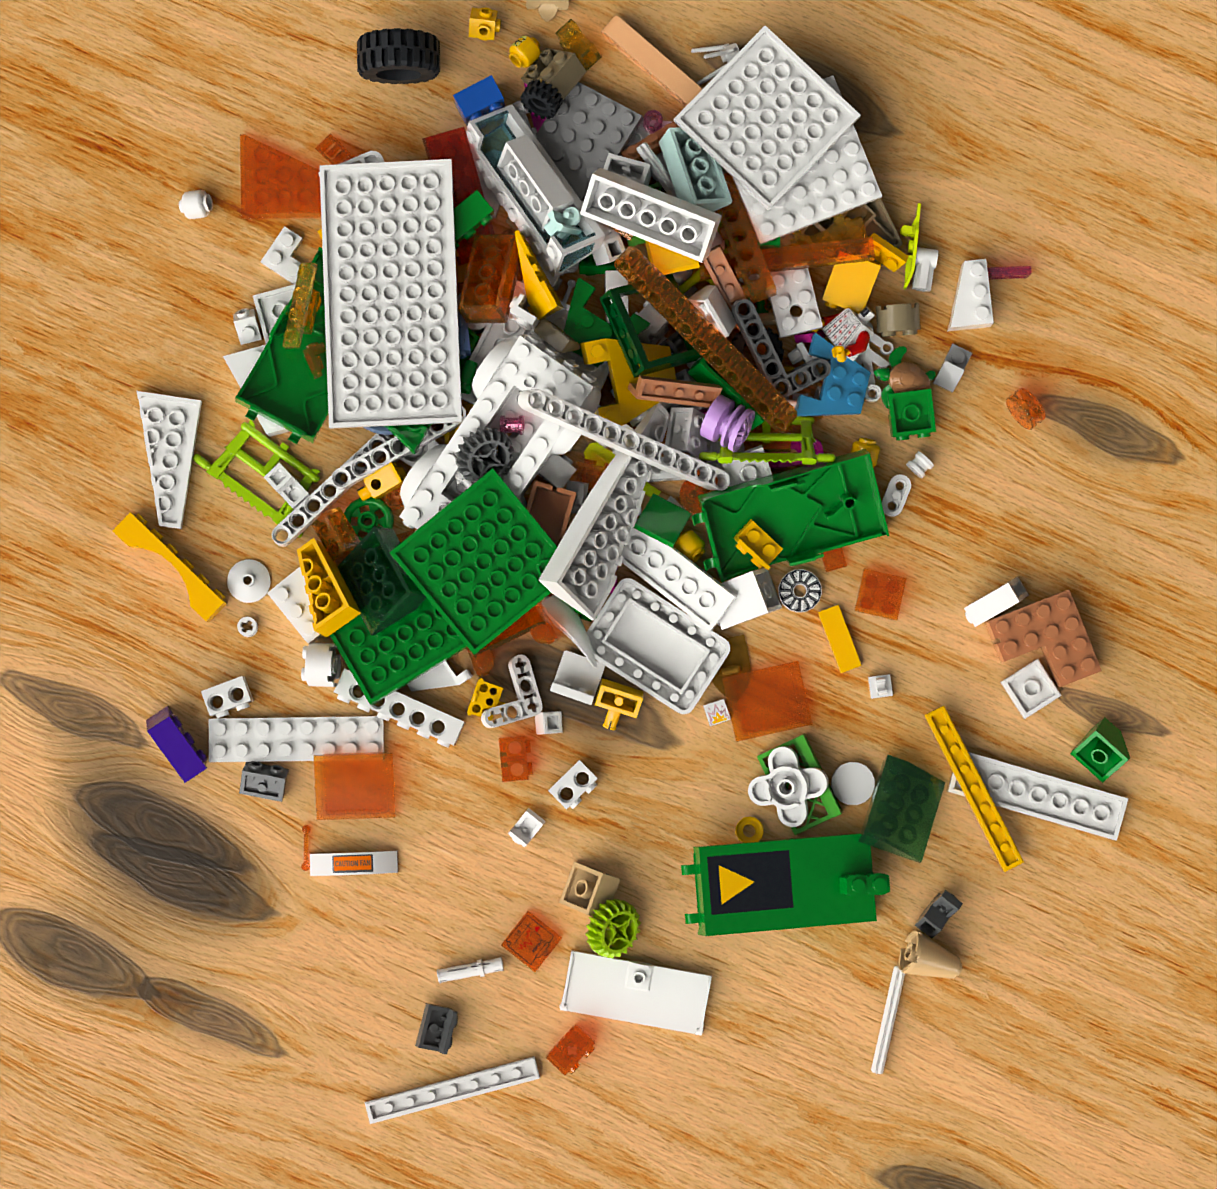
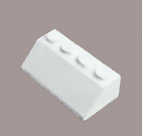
M528 134L506 142L496 170L541 234L547 232L544 226L551 220L547 214L551 210L563 213L566 208L572 207L574 202L573 196L565 188L560 177L553 171L548 160L543 157L536 143L531 140Z

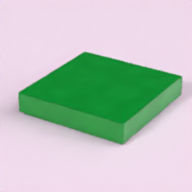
M653 493L635 523L634 529L673 548L692 513Z

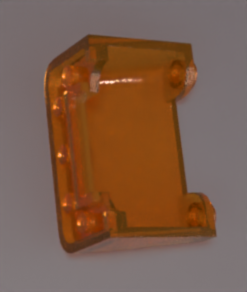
M535 605L475 655L468 647L466 648L479 678L490 674V670L494 666L495 657L491 650L528 632L540 644H552L558 641V637L541 606Z

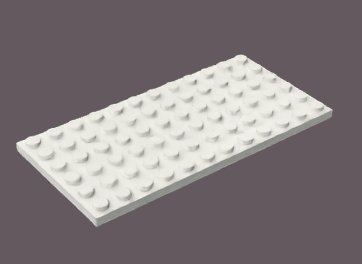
M452 160L319 165L329 428L462 422Z

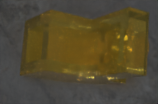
M572 19L555 33L560 40L559 44L563 50L575 53L586 71L602 58L595 45L582 34L578 25Z

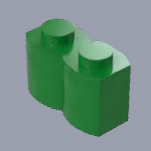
M870 872L863 875L845 874L839 877L840 893L843 895H884L890 892V880L887 874Z

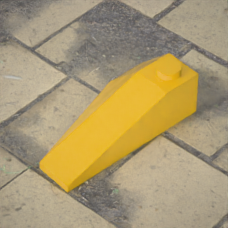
M517 230L515 231V238L527 301L530 305L527 308L530 314L541 320L564 307L522 231Z

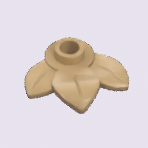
M526 0V8L538 9L540 16L546 22L555 17L558 9L568 10L569 0Z

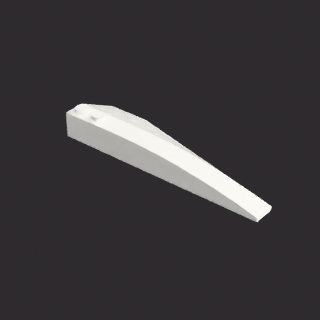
M659 402L650 409L634 431L657 442H663L671 415ZM643 445V452L645 453L646 447ZM620 451L614 456L587 496L539 578V581L552 594L591 620H595L615 585L617 566L622 564L624 557L621 555L624 546L629 543V531L631 526L635 525L645 495V491H643L645 483L650 481L652 475L649 472L650 464Z

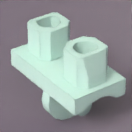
M568 207L563 213L551 210L547 214L551 220L544 226V229L551 237L558 236L560 239L565 240L571 234L578 236L582 232L580 228L576 227L581 220L579 209Z

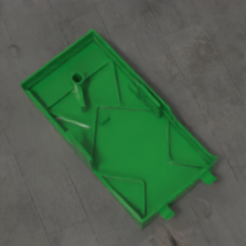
M320 247L290 302L284 307L270 332L269 341L235 397V402L249 409L245 417L254 421L259 414L289 430L292 434L288 440L295 444L299 442L301 437L314 443L329 415L323 249ZM309 290L316 291L321 297V305L312 322L310 320V306H307L308 324L294 329L290 325L289 316L299 297L304 291H307V293H309ZM309 295L306 302L311 304L314 302V298ZM299 315L296 317V321L303 322L304 317Z

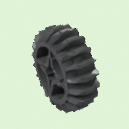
M486 426L484 430L477 428L475 434L470 431L469 438L463 437L464 444H458L460 451L455 452L458 458L455 462L458 466V471L466 480L475 483L492 468L499 476L501 474L507 475L505 469L511 468L509 461L514 460L512 455L514 448L511 446V440L504 432L499 431L497 428L491 429Z

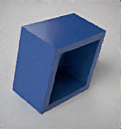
M492 75L453 95L455 106L466 126H468V122L505 107L504 97ZM484 120L475 123L476 126L481 125Z

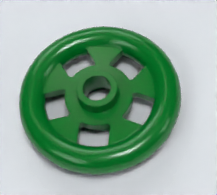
M373 497L362 501L361 498L353 501L346 508L342 519L343 530L347 538L363 547L376 546L385 541L394 525V516L391 508L383 500L374 499ZM369 505L370 511L360 512V507ZM379 509L384 514V517L381 519L375 514ZM352 517H358L357 526H351ZM367 519L372 520L370 525H365ZM378 525H381L384 528L377 535L374 531L377 529ZM360 530L368 533L367 538L358 536Z

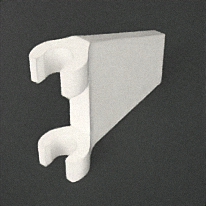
M446 660L407 685L411 691L461 685L473 677L469 669H466L457 676Z

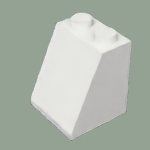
M767 569L751 571L721 583L737 597L717 624L723 630L782 609Z

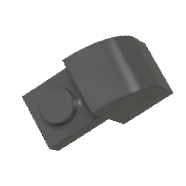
M946 890L938 893L923 911L915 926L932 939L943 929L948 919L960 909L963 903Z

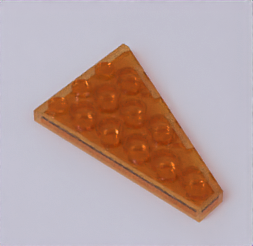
M240 134L241 218H321L320 177L318 174L320 170L245 134Z

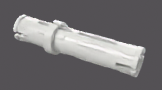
M502 957L485 961L479 959L477 962L437 969L438 982L443 983L478 975L484 977L488 973L504 971Z

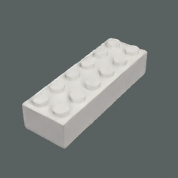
M599 168L592 174L580 212L583 216L699 262H703L709 256L722 217L720 214L603 168Z

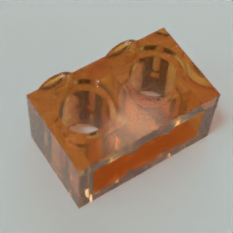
M340 506L322 513L311 524L333 561L350 555L361 544Z
M525 736L499 738L502 782L529 780V775H533L532 762H528L527 753H531L530 740H526ZM514 741L521 744V751L518 754H512L509 750V745ZM515 763L523 766V773L520 776H515L511 772V767Z

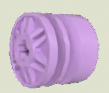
M719 395L713 401L704 417L700 435L712 442H716L721 437L720 445L724 448L728 446L730 451L736 452L751 431L755 411L751 409L745 410L746 407L743 405H739L734 410L735 402L723 395Z

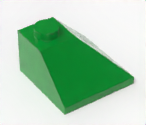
M1106 717L1099 721L1070 753L1102 783L1130 759L1122 732Z

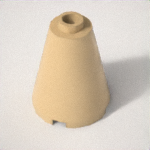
M912 931L905 940L908 943L906 949H901L898 967L899 970H902L901 972L949 979L960 975L962 971L960 958L921 932Z

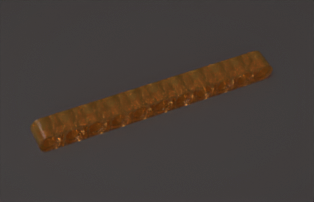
M629 246L614 262L617 271L773 429L778 432H785L797 417L796 409L640 250Z

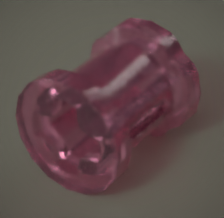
M650 110L645 113L643 120L645 131L653 134L660 130L663 123L661 113L656 110ZM652 118L656 119L654 126L650 125Z
M501 415L500 432L523 435L524 416L506 418L505 415Z

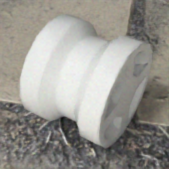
M919 451L915 454L913 461H909L906 464L921 479L925 476V472L934 466Z

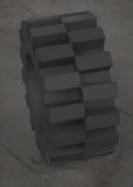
M539 79L528 83L521 95V103L524 104L525 109L529 108L528 112H534V116L538 117L540 115L541 119H545V117L550 119L557 113L563 98H561V93H557V88H552V84L549 83L547 85L546 81L542 80L540 82Z

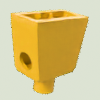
M391 462L363 479L366 485L358 489L357 493L362 501L370 497L381 499L401 488L407 474L401 463Z

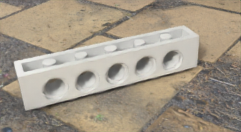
M344 668L334 690V693L338 694L337 699L348 704L352 700L358 703L357 708L368 713L370 709L377 711V717L389 721L390 718L398 721V726L409 730L410 727L418 730V735L427 739L433 736L438 739V744L449 748L450 744L455 746L465 724L464 721L397 691L386 696L382 706L370 705L365 695L360 698L354 696L353 690L358 686V683L351 671ZM397 703H402L405 707L404 713L400 716L395 715L393 712V707ZM416 712L424 714L425 720L422 724L414 723L413 715ZM436 721L444 723L445 729L442 733L434 732L433 724Z

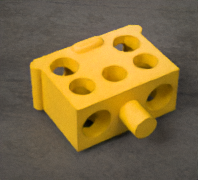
M479 678L467 709V715L473 714L481 717L485 708L489 709L506 704L499 701L503 688ZM491 688L496 689L495 695L490 694ZM488 698L493 700L491 705L486 704ZM490 715L488 720L492 721L494 715Z

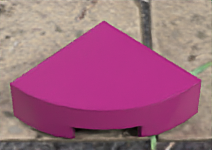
M819 330L817 332L812 331L794 335L795 343L811 342L814 333L824 338L825 333L823 330Z

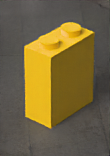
M840 248L822 295V300L825 301L824 304L832 308H837V306L845 309L850 308L855 313H860L867 304L881 263Z

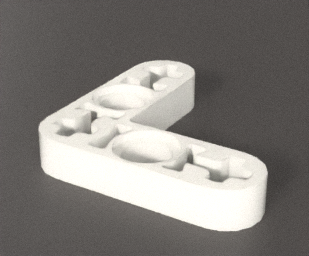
M525 655L512 657L508 664L518 700L485 710L481 716V721L485 727H499L536 716L542 711V701L529 659ZM518 661L520 663L523 662L521 669L515 666ZM520 674H527V676L518 678V675ZM522 680H527L530 683V690L528 692L521 689L520 684ZM533 694V697L524 699V696ZM530 703L535 704L536 708H534L533 711L532 709L528 710L527 706L530 705ZM512 706L516 709L517 715L515 718H510L507 715L508 707ZM501 713L502 717L495 719L494 723L488 720L490 715Z

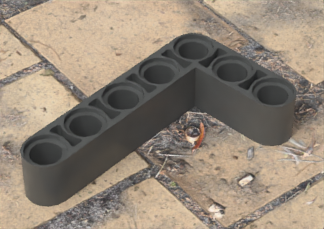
M739 299L733 302L731 306L732 315L772 396L786 398L826 378L830 374L831 366L829 362L825 359L817 358L786 373L754 304L747 299ZM741 303L746 304L748 308L745 315H741L738 312V307ZM751 323H754L757 327L754 335H750L747 330ZM760 343L766 345V351L762 355L757 352V346ZM772 362L776 369L773 374H768L766 368ZM820 362L823 365V371L818 375L815 372V365ZM799 372L804 375V381L801 384H797L795 381V376ZM779 382L785 385V390L781 394L776 392V385Z

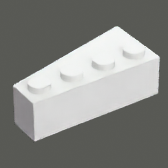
M265 345L223 356L240 388L255 366ZM257 415L260 424L269 437L290 432L263 416Z

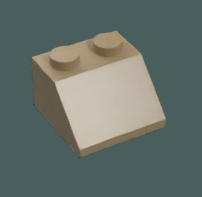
M574 862L559 903L593 917L595 914L594 910H599V904H605L606 900L614 899L620 879Z

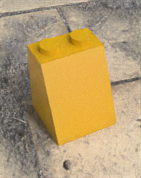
M645 240L652 277L700 268L697 260Z

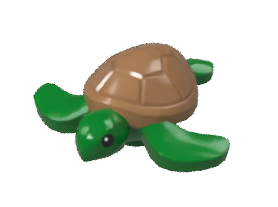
M899 346L889 355L888 360L892 367L891 370L885 367L874 370V375L879 380L889 382L881 394L882 402L888 409L887 394L927 389L931 385L930 381L936 376L934 371L925 373L913 363H901L902 357L907 351V348L904 346Z

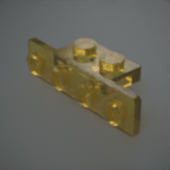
M301 263L299 266L282 345L286 349L300 348L303 334H312L320 292L313 289L318 266L315 263Z

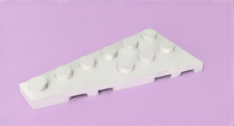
M137 391L158 523L162 527L182 529L202 401Z

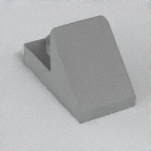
M952 344L933 384L953 393L972 353Z

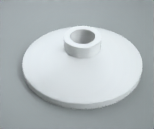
M247 559L236 563L231 568L227 577V585L230 593L237 600L253 603L259 601L267 594L271 585L269 571L262 563ZM249 576L252 582L246 585L244 579Z

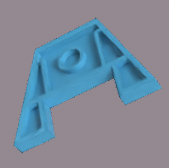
M814 333L808 355L827 360L831 366V372L823 380L819 400L804 395L798 396L793 417L861 414L871 372L846 357L847 359L844 362H839L832 355V348L835 346L817 333Z

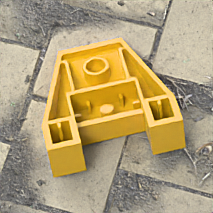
M603 338L580 343L584 365L608 362L616 401L614 404L597 407L594 414L623 426L659 403L657 401L636 399L628 390L629 383L637 384L639 377H633L618 340ZM641 343L649 361L671 356L670 347ZM674 367L643 375L676 380Z

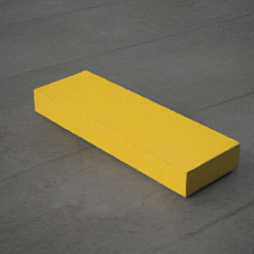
M839 605L818 612L840 673L862 666Z

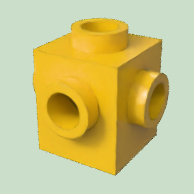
M472 7L468 37L479 38L483 41L494 40L496 32H500L501 19H497L498 10H492L487 7Z

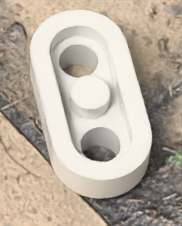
M899 474L894 476L888 484L882 499L883 511L886 516H897L904 507L911 489V481L905 475ZM897 482L903 484L902 490L896 488ZM889 502H893L895 504L894 510H890L888 508Z

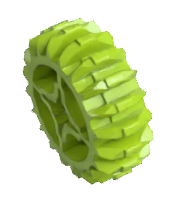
M619 899L606 900L605 904H599V910H594V916L589 917L591 922L586 925L589 930L585 935L588 937L587 943H589L590 948L602 957L613 959L614 956L620 957L621 953H627L628 947H633L632 942L638 940L636 934L641 932L638 928L641 922L639 921L640 915L636 912L634 906L628 902Z

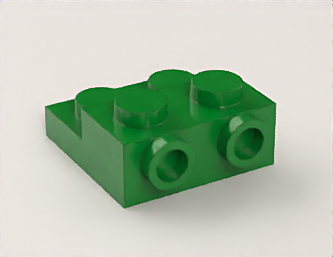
M931 388L887 394L891 437H896V440L900 441L909 439V435L917 434L918 438L930 437L931 432H936Z

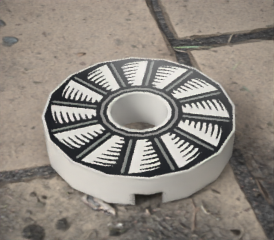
M798 569L787 573L781 579L778 594L781 603L788 610L799 613L813 609L820 600L822 590L818 578L812 572ZM796 585L805 587L806 594L803 597H797L794 594Z

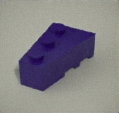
M166 706L146 720L147 732L184 783L207 769L205 762L208 760L201 749L197 750L193 737L189 732H185L180 719L173 714L169 706Z

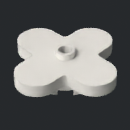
M781 746L774 749L769 755L768 766L770 774L753 779L749 784L748 794L750 799L757 805L766 806L774 804L780 821L788 827H797L804 823L808 817L807 799L819 797L827 790L828 777L823 770L816 767L802 769L797 753L790 747ZM787 782L791 784L792 790L786 788Z

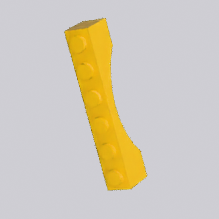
M130 512L112 531L127 546L153 551L169 561L179 572L186 585L190 607L206 622H210L227 604L223 600L225 595L217 588L213 591L208 586L210 581L203 574L197 575L192 570L194 566L186 558L181 560L176 555L179 551L170 543L166 545L161 540L163 536L155 528L150 530L145 525L148 521L139 513L135 515Z

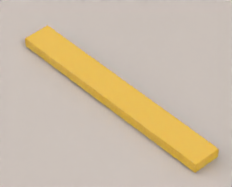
M943 705L925 714L924 716L1003 872L1024 863L945 706Z

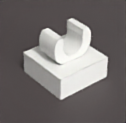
M890 674L868 677L871 699L893 696Z

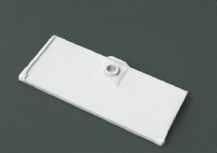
M571 950L564 994L559 1007L562 1011L702 1036L712 975L656 966L639 961L612 959Z

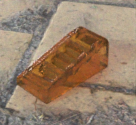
M331 133L315 148L331 165H337L345 156L347 158L343 162L354 158ZM334 143L335 146L326 154L325 151ZM340 149L341 151L333 159H331V157Z

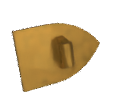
M744 635L725 638L730 644V652L712 679V683L718 691L735 703L744 693L750 677V660Z

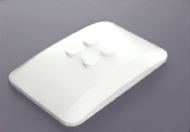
M631 578L622 579L617 584L587 631L597 661L680 714H688L694 709L730 652V644L725 638L714 631L707 630L691 616Z

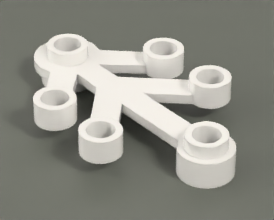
M868 322L867 325L873 330L872 324ZM875 333L869 340L880 347V352L883 355L891 354L894 349L891 342L884 341ZM868 343L866 351L860 353L854 361L860 365L863 363V367L871 372L865 399L868 402H876L881 397L882 391L879 386L875 385L872 362L879 367L885 368L890 366V364L872 351ZM889 345L891 350L885 352L883 346ZM870 390L876 392L874 398L869 397L868 392Z

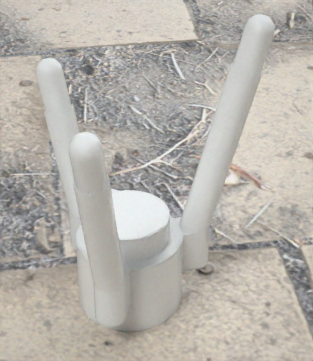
M727 43L719 46L691 49V52L717 51L705 54L704 58L721 56L722 61L728 64L737 55L739 48L736 43L730 45ZM727 64L698 81L697 84L700 86L712 79Z

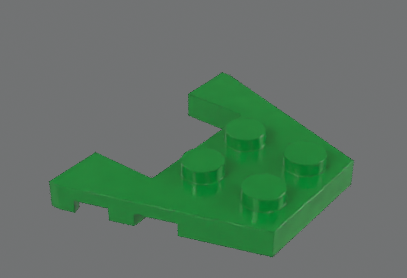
M578 278L564 332L579 344L603 338L617 340L610 324L584 308L596 289L581 278ZM635 313L630 318L637 335L648 329L651 325ZM581 348L571 351L583 359ZM606 361L594 363L592 365L598 368Z

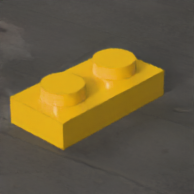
M875 233L862 242L860 247L862 251L893 272L903 266L909 257Z

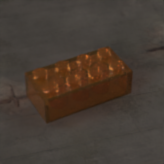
M515 234L475 235L458 305V310L466 323H507L510 313L509 305L513 299L520 268Z

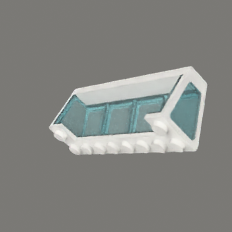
M511 104L469 121L462 143V151L466 157H469L476 172L480 173L486 186L495 194L497 202L504 207L509 219L522 231L533 253L542 261L544 269L553 278H556L601 248L606 235L595 220L581 215V220L576 225L577 228L582 230L578 236L571 234L565 240H562L556 235L551 237L547 232L541 234L496 170L507 141L528 134L531 140L536 143L543 157L548 160L553 171L560 177L565 188L572 194L574 199L572 207L579 209L581 212L583 203Z

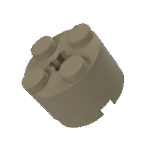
M911 303L886 305L884 310H881V306H876L877 333H881V337L895 336L898 331H903V335L918 334L917 330H921L919 303H915L914 308H911Z

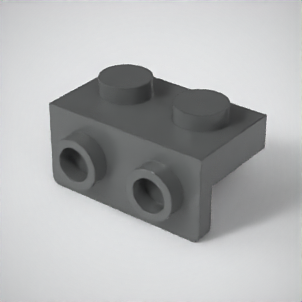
M426 1003L415 1046L447 1055L448 1049L452 1046L453 1029L458 1022L457 1011L449 1007Z

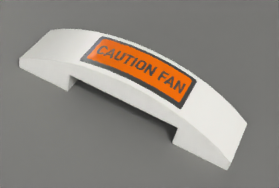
M397 851L310 854V876L398 873Z

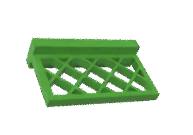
M805 733L757 756L765 775L770 774V771L763 758L769 756L778 747H788L792 744L795 745L798 751V758L800 756L802 762H799L801 766L805 768L816 767L822 770ZM787 782V785H786V788H787V789H788V787H789V785H790L789 782ZM829 782L827 790L819 796L822 802L817 801L818 797L807 799L813 802V805L808 814L806 825L798 829L797 827H791L794 835L843 813ZM815 804L824 806L828 815L822 818L813 816ZM810 818L815 819V821L809 823Z

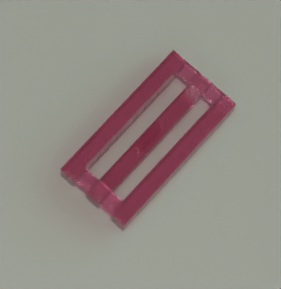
M1031 266L987 268L989 280L1028 278L1032 274Z

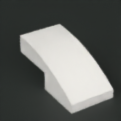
M280 462L264 476L266 481L293 509L297 508L310 495Z

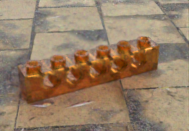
M729 173L723 175L733 202L714 212L722 215L720 220L722 227L719 228L720 235L723 240L727 239L729 247H726L730 260L735 259L737 266H734L737 278H742L744 285L741 286L745 298L750 297L751 302L754 304L777 295L776 286L734 180ZM731 216L737 218V220L734 222L726 221V219ZM736 236H743L744 240L737 242L734 238ZM744 255L752 256L749 261L741 259ZM752 274L760 276L757 280H750L749 277Z

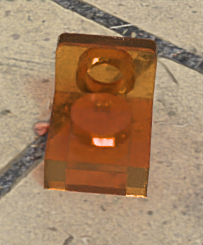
M314 342L306 346V350H303L304 357L314 379L322 376L321 369L324 368L320 356H315L326 351L324 343L318 344V342Z

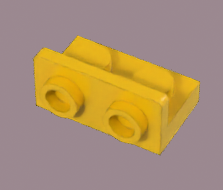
M752 519L733 538L737 542L735 547L744 555L748 552L753 557L751 561L759 569L764 567L769 570L771 568L769 564L783 550Z

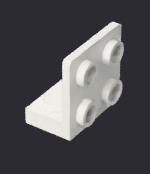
M671 407V418L668 424L665 445L680 452H687L699 458L701 452H711V441L700 435L705 414L695 408Z
M564 651L550 691L592 705L605 665L596 661L597 668H594L586 657Z

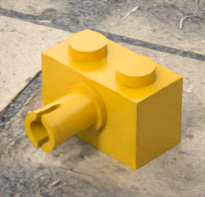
M602 678L595 698V705L608 709L603 727L608 729L610 721H612L610 730H616L620 714L637 718L643 701L644 691Z

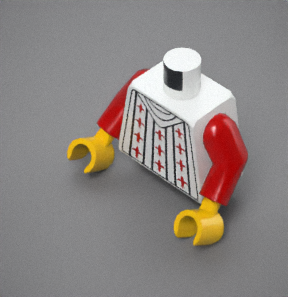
M867 306L859 314L847 308L838 314L821 318L823 332L835 345L832 348V355L839 362H844L847 359L846 357L854 362L860 353L866 351L869 340L874 335L873 330L867 323L875 316Z

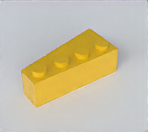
M313 538L298 548L297 553L301 572L305 578V591L310 601L309 610L314 620V623H312L313 629L327 638L360 615L361 612L327 546Z

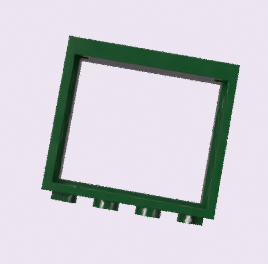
M673 274L609 289L599 298L634 378L639 377V375L643 376L697 361L707 353L704 342L698 333L696 324L690 315L687 303L683 299ZM660 287L688 351L649 361L621 297Z

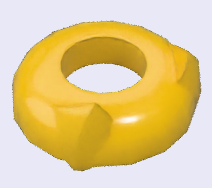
M751 816L742 818L735 828V835L742 843L759 842L764 833L761 822ZM744 826H752L755 829L754 836H745L743 833Z

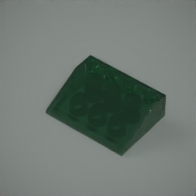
M374 526L337 566L371 635H376L415 611L426 600V596L389 553L400 544L394 530Z
M887 755L882 763L858 842L921 863L945 782L908 761Z

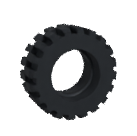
M394 28L366 32L357 41V72L363 79L384 84H416L433 80L440 72V42L435 35L423 32L422 30Z

